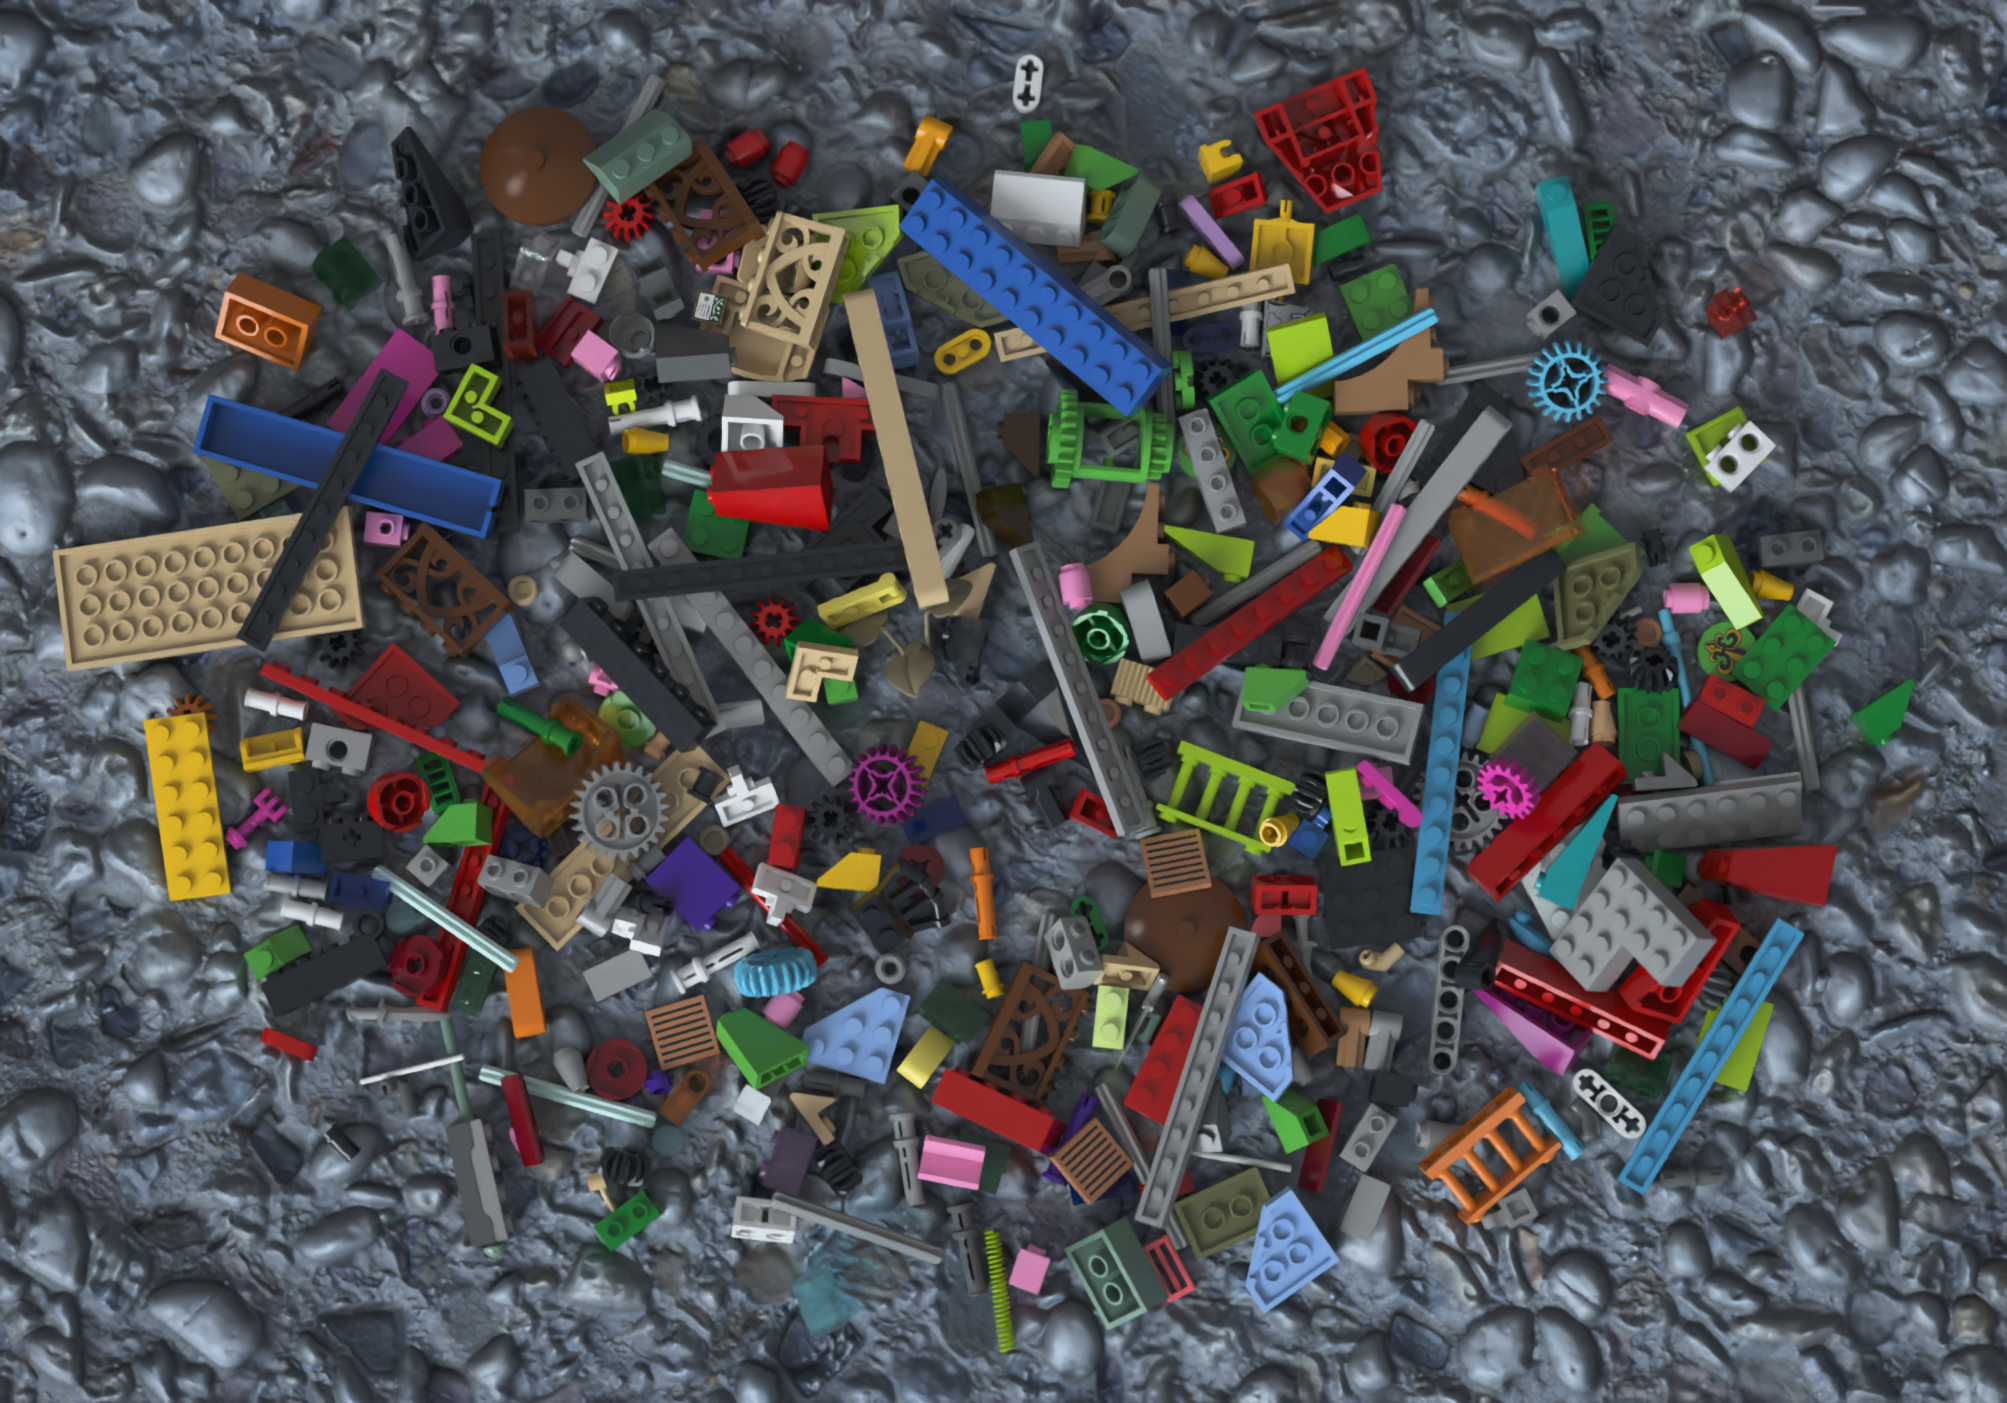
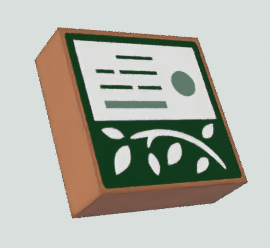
M699 290L691 319L696 322L722 327L730 298L725 295Z

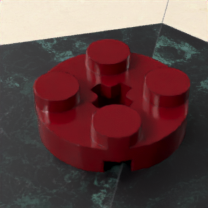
M413 935L414 937L408 940L403 939L391 953L388 964L389 971H392L394 981H391L393 986L403 994L413 997H428L433 995L441 984L449 964V955L435 939L424 935ZM422 961V967L420 971L415 973L416 968L413 966L414 962Z
M611 1039L601 1043L592 1050L587 1059L586 1074L590 1085L600 1096L611 1100H621L632 1097L643 1087L648 1075V1065L644 1053L637 1045L624 1039ZM617 1060L622 1061V1067L626 1069L625 1074H619L617 1078H613V1072L608 1070L609 1065H615Z

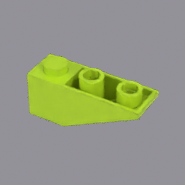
M1355 766L1325 772L1335 845L1341 867L1371 861Z

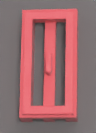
M1167 1234L1142 1247L1169 1296L1167 1299L1168 1303L1196 1289ZM1165 1243L1187 1284V1287L1183 1289L1159 1246ZM1152 1249L1155 1250L1176 1290V1293L1172 1295L1148 1252Z

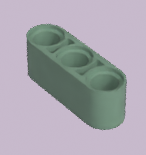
M1139 170L1135 176L1126 179L1099 232L1098 240L1120 258H1125L1131 254L1157 204L1162 188Z

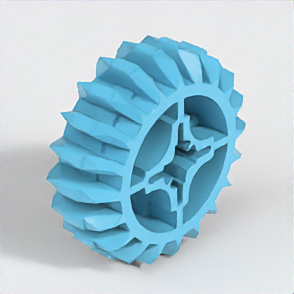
M1564 340L1562 349L1557 342H1553V352L1550 353L1544 347L1541 349L1542 354L1545 356L1542 360L1537 356L1533 357V361L1538 364L1537 369L1529 367L1527 370L1530 374L1535 375V378L1526 379L1527 385L1535 386V388L1528 391V396L1537 397L1533 405L1536 408L1543 406L1541 413L1545 416L1552 412V419L1556 421L1560 419L1562 413L1566 422L1571 421L1572 413H1574L1578 420L1583 419L1581 410L1584 409L1587 413L1592 414L1593 409L1589 405L1594 402L1600 406L1602 401L1596 397L1597 394L1606 395L1607 393L1606 389L1599 387L1600 384H1605L1609 381L1608 377L1599 376V374L1607 370V367L1604 364L1597 365L1602 357L1599 354L1591 356L1593 348L1590 346L1582 350V343L1580 341H1576L1573 348H1571L1570 341ZM1565 358H1579L1585 362L1588 368L1585 370H1571ZM1556 362V374L1544 384L1547 371ZM1565 372L1573 378V382L1570 381L1572 384L1569 386V389L1561 384V380H1564ZM1590 378L1589 387L1580 398L1578 393L1579 387ZM1552 391L1554 393L1564 392L1570 404L1552 402L1546 393Z
M793 946L779 949L772 948L771 950L751 954L749 957L739 960L734 967V979L740 994L757 998L762 996H779L780 994L800 990L802 987H807L813 983L817 977V965L811 950L802 947L795 948Z

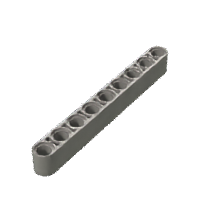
M1488 405L1406 509V514L1345 633L1346 637L1355 629L1359 612L1367 613L1512 427L1513 422L1492 406ZM1355 576L1325 613L1323 619L1329 624H1332Z

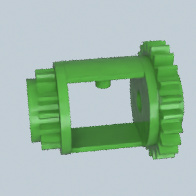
M1060 389L1056 412L1051 411L1046 447V462L1051 463L1052 466L1051 482L1053 487L1068 488L1071 477L1145 484L1146 479L1160 480L1162 473H1169L1173 452L1174 426L1173 422L1167 421L1166 414L1152 413V408L1144 407L1139 414L1126 417L1112 404L1078 402L1076 390ZM1084 416L1139 421L1135 469L1115 467V459L1104 458L1102 466L1080 464Z

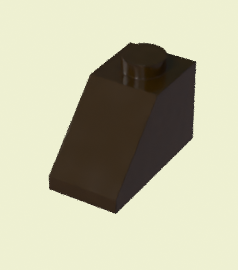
M1004 413V421H997V439H1003V448L1032 478H1039L1040 414Z
M1021 483L993 486L975 494L976 508L983 525L1013 549L1034 542Z

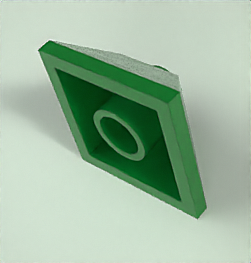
M1912 678L1896 685L1849 716L1869 747L1876 743L1882 747L1896 738L1893 732L1901 727L1915 684Z

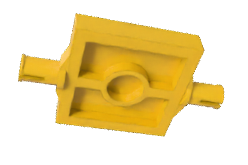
M1280 200L1279 218L1271 220L1254 219L1249 271L1289 262L1293 283L1310 285L1316 224L1300 223L1291 219L1293 201ZM1284 296L1278 297V301L1283 302Z

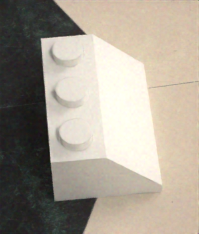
M995 170L990 215L1023 242L1080 248L1086 224L1085 178Z

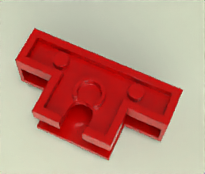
M772 394L771 408L784 417L783 430L801 431L800 446L825 445L828 463L861 464L862 436L876 435L868 399Z

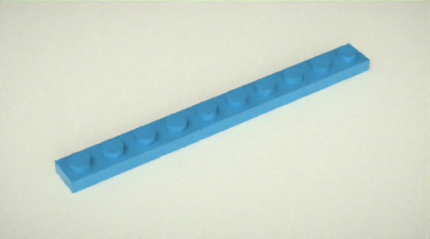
M1445 611L1443 627L1462 612ZM1472 644L1438 670L1421 813L1424 818L1419 830L1410 912L1441 915Z
M1776 918L1624 1165L1617 1180L1644 1196L1804 936L1803 932L1780 918Z

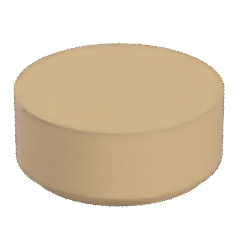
M520 575L510 581L507 592L514 604L524 607L536 601L539 589L531 577Z

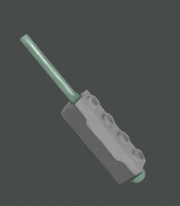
M452 1018L440 1020L447 1056L459 1055ZM460 1060L449 1063L462 1123L447 1126L445 1131L471 1247L488 1244L489 1247L483 1248L485 1254L489 1257L497 1258L505 1253L507 1248L505 1240L511 1239L510 1232L514 1231L511 1214H505L503 1202L507 1201L505 1186L503 1183L498 1184L496 1172L501 1171L497 1153H491L489 1142L494 1141L490 1123L485 1124L484 1119L476 1120L472 1114Z

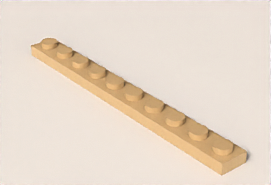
M1289 262L1168 290L1170 322L1296 293ZM1150 295L1102 306L1131 331L1152 327ZM1018 326L994 331L1000 362L1047 352Z

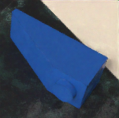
M1343 452L1282 524L1306 543L1309 539V531L1337 509L1356 488L1367 470L1346 452Z

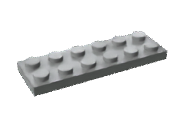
M1243 681L1232 722L1233 728L1401 764H1411L1425 709L1424 704L1310 681V685L1278 712L1248 711L1242 703Z
M1799 775L1619 797L1617 798L1618 839L1631 841V846L1644 853L1652 850H1668L1802 833L1801 780Z

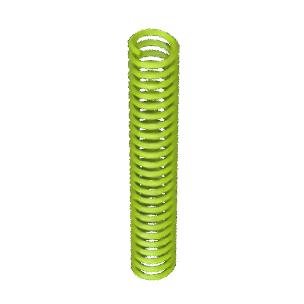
M989 1230L983 1234L989 1235L984 1237L985 1240H989L984 1243L989 1245L985 1249L990 1250L986 1252L987 1255H990L987 1256V1259H994L987 1262L988 1264H994L988 1266L989 1269H994L988 1272L989 1274H994L989 1278L995 1279L990 1281L991 1284H995L991 1285L990 1288L995 1289L991 1291V1293L995 1294L992 1298H1000L992 1301L993 1303H1000L993 1306L994 1308H1000L994 1310V1313H1000L994 1316L995 1318H1000L996 1319L995 1322L1001 1323L996 1325L997 1328H1001L997 1329L996 1332L1001 1333L997 1335L998 1338H1001L998 1339V1342H1006L998 1346L1006 1347L1000 1349V1352H1007V1350L1016 1347L1013 1344L1016 1341L1013 1339L1015 1337L1013 1335L1014 1330H1012L1014 1326L1011 1325L1013 1321L1009 1320L1012 1316L1008 1315L1012 1312L1008 1310L1011 1308L1008 1305L1010 1303L1008 1300L1010 1297L1007 1295L1009 1287L1006 1286L1008 1282L1003 1281L1007 1279L1006 1276H1003L1007 1273L1003 1271L1006 1267L1002 1266L1005 1264L1002 1261L1004 1260L1002 1256L1004 1253L1001 1251L1003 1247H1000L1003 1243L998 1242L1002 1239L998 1237L1001 1235L1000 1232Z

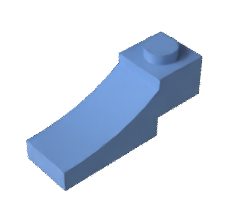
M895 271L870 277L869 283L870 287L874 289L893 370L919 365V350L899 272Z
M497 605L477 613L481 623L494 611ZM510 613L487 634V639L508 691L513 697L541 684Z

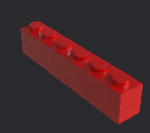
M1597 741L1591 747L1584 749L1580 753L1579 758L1569 768L1560 772L1555 782L1538 794L1541 796V800L1530 815L1527 814L1523 819L1517 815L1503 832L1498 833L1493 838L1491 844L1484 851L1476 854L1471 859L1470 864L1465 869L1472 879L1495 901L1499 902L1628 776L1621 762Z
M1506 938L1494 965L1496 971L1494 985L1654 1061L1666 1041L1671 1025L1670 1021L1631 1010L1620 993L1611 988L1608 992L1586 991L1563 965Z

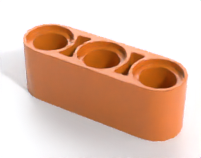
M528 946L507 950L519 958V964L513 972H508L504 969L515 1037L517 1039L546 1034V1020L533 947Z

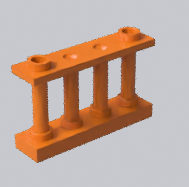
M1510 1085L1417 1163L1421 1171L1432 1181L1435 1178H1441L1464 1206L1456 1214L1467 1225L1483 1219L1491 1206L1538 1166L1552 1160L1556 1156L1557 1150L1562 1147L1559 1141L1551 1135L1544 1139L1539 1135L1520 1111L1521 1105L1526 1100ZM1506 1118L1512 1119L1534 1147L1521 1159H1519L1497 1131V1125ZM1482 1138H1488L1510 1166L1497 1179L1473 1150L1474 1145ZM1459 1158H1464L1487 1186L1474 1199L1450 1171V1165Z

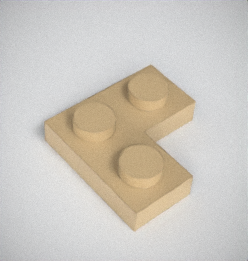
M798 641L785 690L786 698L816 702L822 677L852 682L859 657L858 650Z

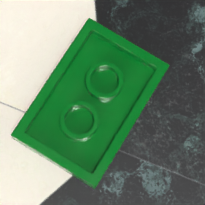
M1260 368L1253 369L1206 398L1249 476H1254L1285 456L1276 451L1273 446L1274 442H1272L1274 430L1277 425H1282L1285 414Z
M1789 603L1729 673L1756 696L1766 700L1765 704L1774 712H1777L1833 648L1836 642Z
M1618 688L1617 759L1628 774L1624 780L1639 778V772L1657 771V776H1661L1660 753L1666 752L1680 765V730L1677 729L1679 723V688H1672L1671 692L1663 691L1661 696L1655 692H1651L1647 696L1646 691H1636V688Z

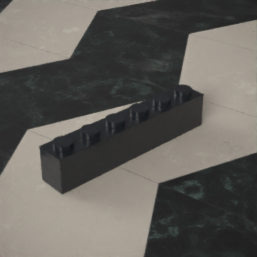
M596 596L580 598L559 625L680 753L694 751L717 725L710 718V712L702 705L697 704L690 697V691L681 683H677L669 675V669L652 657L645 643L634 638L629 632L627 624L621 619L616 618L608 610L609 606L603 599Z

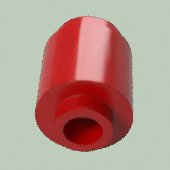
M755 128L752 131L748 129L725 145L728 151L724 155L733 168L739 166L743 170L766 155L765 151L771 147L759 128Z
M789 141L786 146H782L769 170V173L773 176L771 180L783 188H787L788 185L795 186L809 162L807 157L810 152L802 145L793 141Z

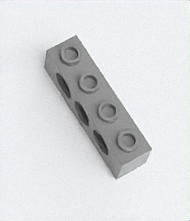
M1207 408L1178 417L1177 424L1215 534L1221 535L1245 527L1246 520Z

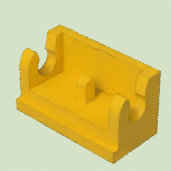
M1222 140L1210 146L1206 144L1200 146L1198 160L1209 185L1240 173L1243 163L1240 153L1233 154L1227 158L1228 152L1220 151L1223 147L1231 145L1230 140Z
M302 727L245 738L239 741L243 768L248 773L307 761L305 759L306 746Z

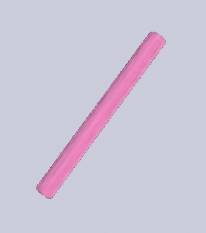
M1393 503L1390 506L1313 659L1314 666L1322 670L1328 669L1406 514L1405 507L1397 503Z

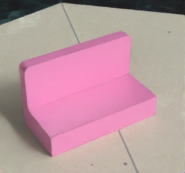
M926 1135L918 1179L978 1190L986 1147Z

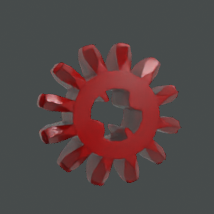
M639 193L635 199L632 196L621 205L612 200L606 202L607 206L612 210L603 212V217L610 219L605 226L607 230L616 228L613 233L616 239L625 232L626 242L631 241V233H635L636 237L640 240L643 238L640 231L641 228L648 232L651 231V226L645 221L655 220V215L647 212L653 206L650 201L643 203L644 194ZM630 210L631 213L635 211L633 214L634 220L628 222L624 215V212Z
M769 596L768 602L770 606L765 607L764 603L759 600L757 605L762 610L761 613L755 610L750 611V615L759 620L751 621L748 625L752 629L760 628L754 633L757 639L765 634L763 646L767 647L771 638H774L775 647L780 648L779 638L782 636L785 638L788 635V631L792 632L797 628L790 625V623L799 622L800 616H788L794 612L796 607L794 604H791L783 609L786 604L784 597L780 598L777 606L773 596ZM773 615L775 618L781 616L783 620H779L781 626L777 629L774 626L768 628L766 624L770 623L768 620L769 616Z

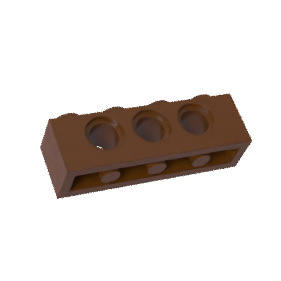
M1694 883L1693 886L1690 884L1683 885L1675 897L1690 911L1701 898L1706 899L1709 894ZM1741 923L1740 928L1719 960L1728 966V969L1738 978L1741 977L1749 964L1742 961L1740 957L1741 949L1744 946H1748L1755 954L1761 944L1753 938L1756 933L1744 923Z
M1280 930L1259 943L1251 970L1255 976L1262 972L1285 991L1289 1030L1306 1057L1310 1058L1348 1034L1283 931Z

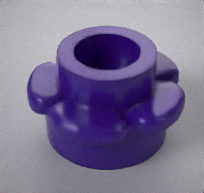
M658 1070L648 1075L649 1079L644 1082L650 1095H660L673 1089L672 1080L674 1076L672 1074L667 1075L665 1070Z

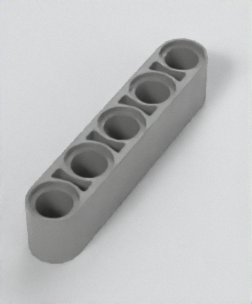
M1459 925L1447 927L1441 932L1439 938L1426 1058L1429 1070L1437 1075L1452 1072L1457 1063L1464 989L1457 986L1455 978H1448L1444 974L1443 967L1448 961H1453L1458 965L1469 948V934L1465 928ZM1450 931H1457L1462 936V943L1458 948H1453L1447 943V935ZM1446 991L1454 994L1456 998L1455 1005L1451 1009L1444 1008L1440 1003V997ZM1441 1022H1447L1452 1027L1453 1032L1448 1039H1442L1437 1034V1027ZM1439 1052L1445 1053L1449 1058V1065L1444 1070H1440L1434 1065V1056Z

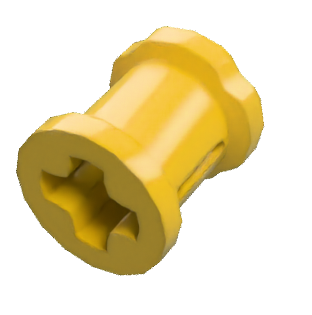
M1090 190L1089 196L1092 197L1091 208L1086 221L1104 224L1112 207V199L1116 198V193L1109 190Z

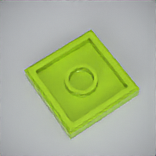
M1740 406L1685 434L1703 469L1710 462L1706 456L1718 444L1723 448L1730 441L1727 437L1729 432L1738 423L1743 427L1748 423ZM1742 437V447L1747 451H1754V440L1750 437ZM1766 456L1760 463L1766 461L1768 457ZM1728 458L1721 459L1720 466L1722 470L1727 473L1734 472L1735 466L1733 461ZM1704 469L1713 488L1720 485V483L1708 471Z

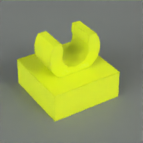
M634 378L604 384L607 406L612 405V411L615 415H619L618 405L620 403H628L630 411H635L637 393L635 391Z

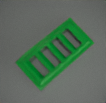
M1612 200L1581 204L1589 263L1592 262L1598 251L1596 250V245H1601L1605 239H1594V234L1608 233L1612 225L1616 224ZM1606 209L1607 215L1593 217L1590 215V211ZM1608 222L1606 227H1592V223Z
M434 752L415 758L421 778L426 783L430 792V804L434 815L437 816L444 813L450 805L463 804L462 795L447 758ZM441 758V765L426 770L424 764ZM445 770V776L430 781L429 775ZM449 782V787L434 792L433 786ZM453 793V798L438 803V797Z

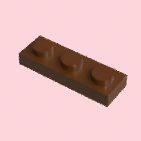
M1598 414L1520 458V462L1535 486L1610 444L1614 439Z

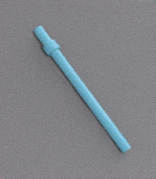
M1670 608L1658 611L1663 630L1661 639L1663 646L1670 650L1671 656L1677 657L1679 676L1676 684L1677 688H1679L1683 711H1685L1688 702L1692 701L1693 697L1679 643H1681L1679 631H1675ZM1690 736L1693 750L1698 753L1703 766L1702 785L1703 787L1712 786L1715 782L1705 743Z

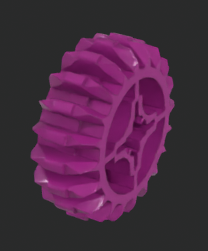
M885 743L878 744L877 749L873 746L868 747L867 755L860 753L857 756L859 763L851 764V769L856 773L847 775L846 778L849 781H853V786L847 787L846 791L854 792L855 797L851 798L849 802L851 804L859 802L860 805L856 810L858 814L867 811L865 820L872 821L876 818L877 825H884L887 822L889 826L896 825L897 820L900 823L906 822L907 815H916L917 811L914 806L920 807L924 804L918 795H926L928 792L925 788H921V783L927 782V777L919 776V772H922L925 767L923 765L915 767L914 764L918 757L913 755L907 758V748H901L898 751L897 744H890L888 748ZM880 760H888L895 763L898 767L888 772L884 768H879L876 763ZM868 777L872 782V788L870 792L868 791L867 787ZM904 777L906 778L907 782L906 792L902 788V781ZM886 779H890V783L887 785L889 790H884V786L887 784ZM886 797L890 802L894 801L898 806L894 809H886L879 806L876 802Z

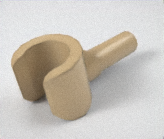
M598 1172L588 1175L587 1182L590 1192L600 1190L610 1211L614 1212L618 1209L609 1193L606 1179L601 1177Z

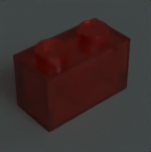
M532 289L502 291L503 348L508 361L539 360L538 310Z

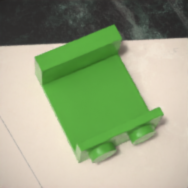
M1591 503L1551 547L1565 563L1626 545L1629 542L1598 515L1601 510ZM1641 548L1640 554L1642 557L1646 552Z

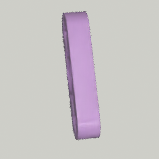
M1189 194L1178 203V207L1230 270L1234 271L1245 262L1239 250L1192 195Z

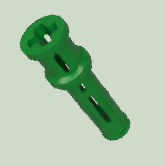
M509 697L502 699L507 704L499 702L497 707L499 715L538 734L545 744L561 748L564 754L570 757L575 755L580 749L584 739L581 731H572L563 726L562 721L558 719L549 720L511 700Z

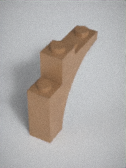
M1429 288L1416 289L1414 292L1412 315L1427 307H1432L1435 310L1434 297H1429ZM1428 327L1403 340L1384 362L1365 374L1352 379L1334 381L1332 386L1333 416L1375 415L1386 411L1406 414L1409 410L1408 406H1413L1414 404L1413 387H1408V384L1441 383L1444 375L1449 374L1448 356H1443V348H1431V345L1436 344L1435 327Z
M1147 483L1143 509L1134 528L1126 539L1105 557L1085 566V570L1089 571L1093 600L1087 602L1088 605L1109 603L1114 606H1123L1119 589L1136 584L1137 581H1131L1132 576L1167 578L1168 570H1174L1175 552H1169V544H1157V540H1163L1164 522L1158 521V510H1164L1165 492L1159 491V483ZM1059 570V571H1058V589H1057V591H1058V594H1059L1060 599H1061V601H1062V595H1061V589H1060V582H1059V575L1061 574V570Z

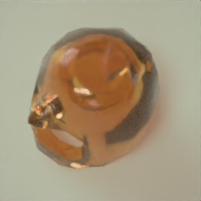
M1290 457L1274 461L1259 470L1251 479L1250 485L1261 503L1263 512L1268 520L1277 522L1300 503L1309 491L1310 479L1306 468L1298 460Z

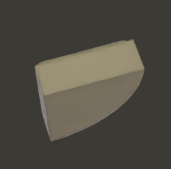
M1364 655L1345 679L1355 685L1367 686L1381 681L1388 673Z

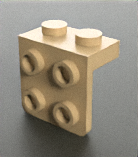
M762 224L760 225L766 236L758 241L753 239L745 244L737 279L746 284H749L753 274H757L760 265L758 263V254L761 247L766 246L769 237L767 234L768 226ZM785 232L783 244H791L793 234ZM803 234L793 235L797 239L799 247L803 246ZM810 235L811 244L817 243L818 237ZM778 251L776 259L783 255L780 251ZM810 256L809 258L810 268L812 266L813 256ZM802 259L790 264L777 274L778 284L782 293L790 297L798 291L808 289L811 283V278L803 268Z

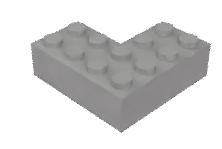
M1618 857L1551 946L1549 952L1586 991L1608 992L1633 957L1661 986L1682 987L1717 939L1639 859Z

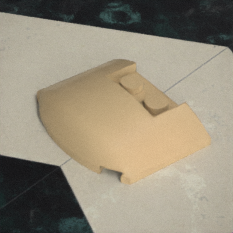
M717 275L712 293L725 295L730 298L723 326L719 327L701 323L699 329L729 335L730 347H736L737 365H732V373L747 379L766 382H790L797 379H807L831 309H827L815 349H807L797 344L745 330L741 326L739 313L743 303L748 302L750 296L748 291L749 284ZM766 289L764 295H771L769 290ZM783 294L788 302L791 297ZM798 300L793 309L796 311L799 303L802 309H806L809 302ZM764 304L759 309L758 318L762 323L769 324L777 320L782 311L778 309L774 315L766 316L765 314L770 311V306ZM788 318L778 328L795 334H799L801 330L800 327Z

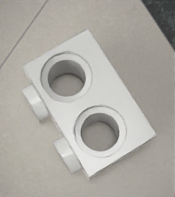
M1751 421L1745 424L1744 427L1738 423L1727 435L1730 441L1723 448L1718 444L1706 456L1710 462L1704 469L1730 493L1776 447ZM1742 437H1750L1754 440V451H1747L1742 447ZM1728 458L1732 460L1735 466L1734 472L1727 473L1723 471L1720 466L1721 459Z
M737 1196L731 1237L792 1244L797 1216L772 1208L771 1200Z

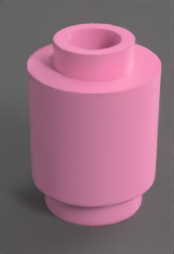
M1074 563L1062 566L1060 568L1059 582L1063 605H1069L1070 610L1088 607L1087 602L1092 601L1093 596L1089 571L1085 570V564Z
M1699 582L1670 583L1668 590L1663 591V605L1665 608H1670L1671 614L1700 613L1701 610L1709 608L1710 596L1708 586L1701 585Z
M796 991L780 994L779 996L773 995L761 1012L766 1015L764 1017L765 1020L786 1030L803 1006L801 1004L805 998Z

